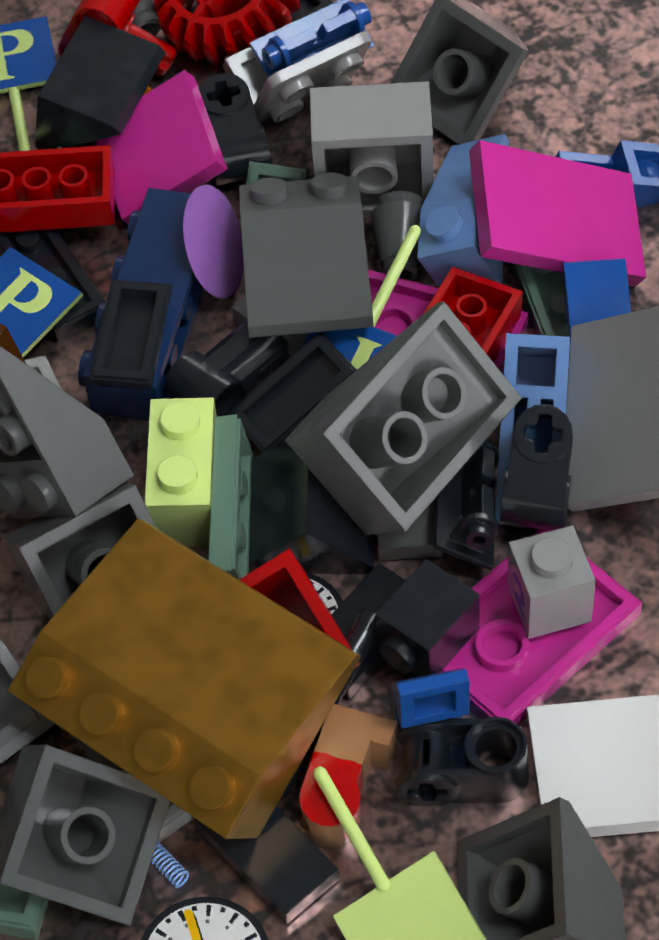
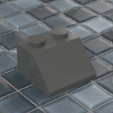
M125 481L76 517H40L3 537V540L31 595L48 621H50L137 519H142L152 526H156L136 485Z

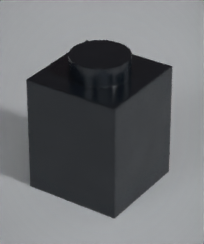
M425 559L375 614L377 648L381 656L390 666L404 674L413 672L421 677L441 673L479 630L480 594Z

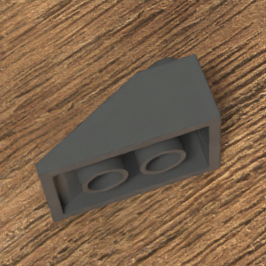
M327 172L318 174L308 180L284 181L280 178L270 177L259 179L251 185H239L249 338L374 327L358 175L344 176L340 173Z
M443 301L436 303L327 394L285 441L365 535L406 532L522 397Z

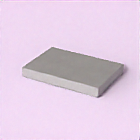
M659 306L578 324L571 328L566 415L572 424L573 432L569 475H572L568 502V509L573 512L659 498Z

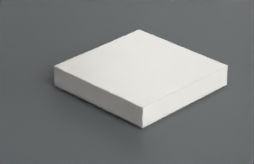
M659 694L527 707L526 718L539 806L558 797L570 801L591 837L659 831Z

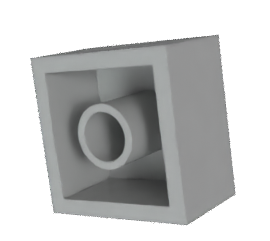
M429 81L310 88L314 176L327 172L340 173L344 176L358 175L363 217H371L372 210L377 207L378 198L388 192L409 191L419 195L425 201L434 182L433 131Z

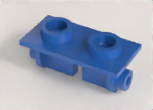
M339 0L250 42L249 45L267 77H270L272 74L360 32L366 31L365 25L371 23L372 18L365 3L354 4L350 0ZM372 41V43H371V45L369 46L368 49H371V48L374 47L373 41Z

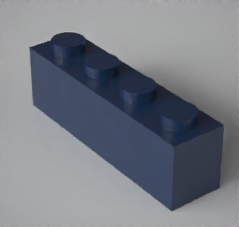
M148 188L141 210H133L130 216L127 234L129 245L125 256L118 255L116 257L111 280L172 284L173 289L153 386L148 390L103 387L89 382L106 302H101L95 320L96 340L92 350H85L83 352L78 369L79 385L86 388L90 409L95 413L149 421L150 399H169L164 392V382L173 364L185 353L205 291L190 266L184 243L183 217L190 193Z

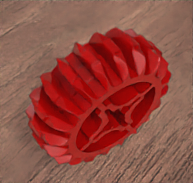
M154 0L153 2L159 17L157 21L163 33L168 35L172 45L180 53L186 51L189 57H192L196 63L207 57L208 61L212 62L216 67L225 56L230 57L251 47L249 45L250 42L292 23L291 14L300 11V0H196L198 7L193 14L191 13V8L194 0Z

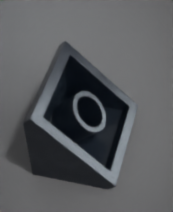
M84 16L38 95L35 147L38 150L57 149L58 146L68 148L121 135L165 56V51L156 43Z
M285 439L251 459L249 573L290 548L307 573L369 574L374 568L375 534L365 535L287 444Z

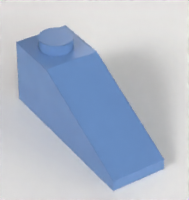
M505 134L480 139L486 142L509 146V139ZM479 140L451 146L421 207L419 226L421 234L418 240L417 259L439 287L452 267L502 284L503 261L480 256L469 150Z
M506 333L504 376L522 398L502 420L500 426L495 519L498 521V524L500 521L505 472L510 464L513 432L518 417L526 409L540 404L558 407L566 414L570 337ZM541 418L536 429L526 430L525 438L534 440L536 452L548 453V447L551 442H561L563 433L553 430L551 419Z

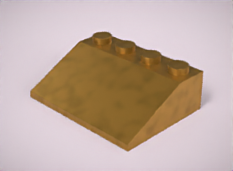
M137 519L41 630L7 691L225 839L258 838L361 655L148 522Z

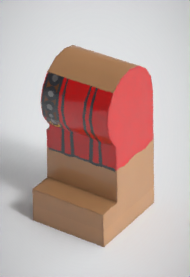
M338 704L333 705L324 721L300 790L301 823L305 835L313 843L323 848L334 849L351 842L313 776L314 769L324 767L360 828L362 819L361 794L371 766L386 771L390 770L397 750V721Z

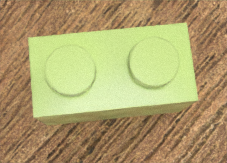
M214 397L150 399L145 505L156 528L186 547L209 546L215 417H217Z

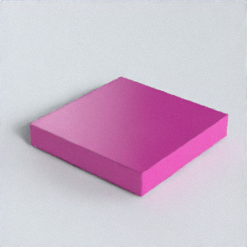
M186 70L181 71L143 95L121 135L96 140L97 146L110 145L115 169L114 198L121 219L129 224L133 210H141L148 188L190 193L227 170L197 82Z

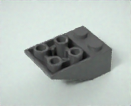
M0 346V507L10 513L12 518L76 517L130 479L134 474L102 417Z

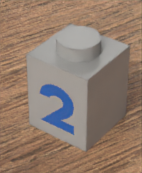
M573 525L509 542L507 584L528 639L592 622L596 580Z

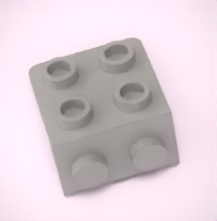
M366 31L360 32L272 74L270 77H267L251 47L226 58L222 67L226 74L236 75L246 82L258 121L262 122L272 117L273 121L277 123L290 118L304 107L302 102L310 99V88L351 86L353 83L351 78L354 72L364 64L363 57L372 41Z

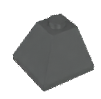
M435 0L391 83L429 81L432 126L457 144L480 140L529 50L512 28L472 2L465 0Z
M23 745L0 814V884L130 926L170 801L131 774L48 745Z
M558 797L457 841L458 892L486 940H626L622 888L570 801Z

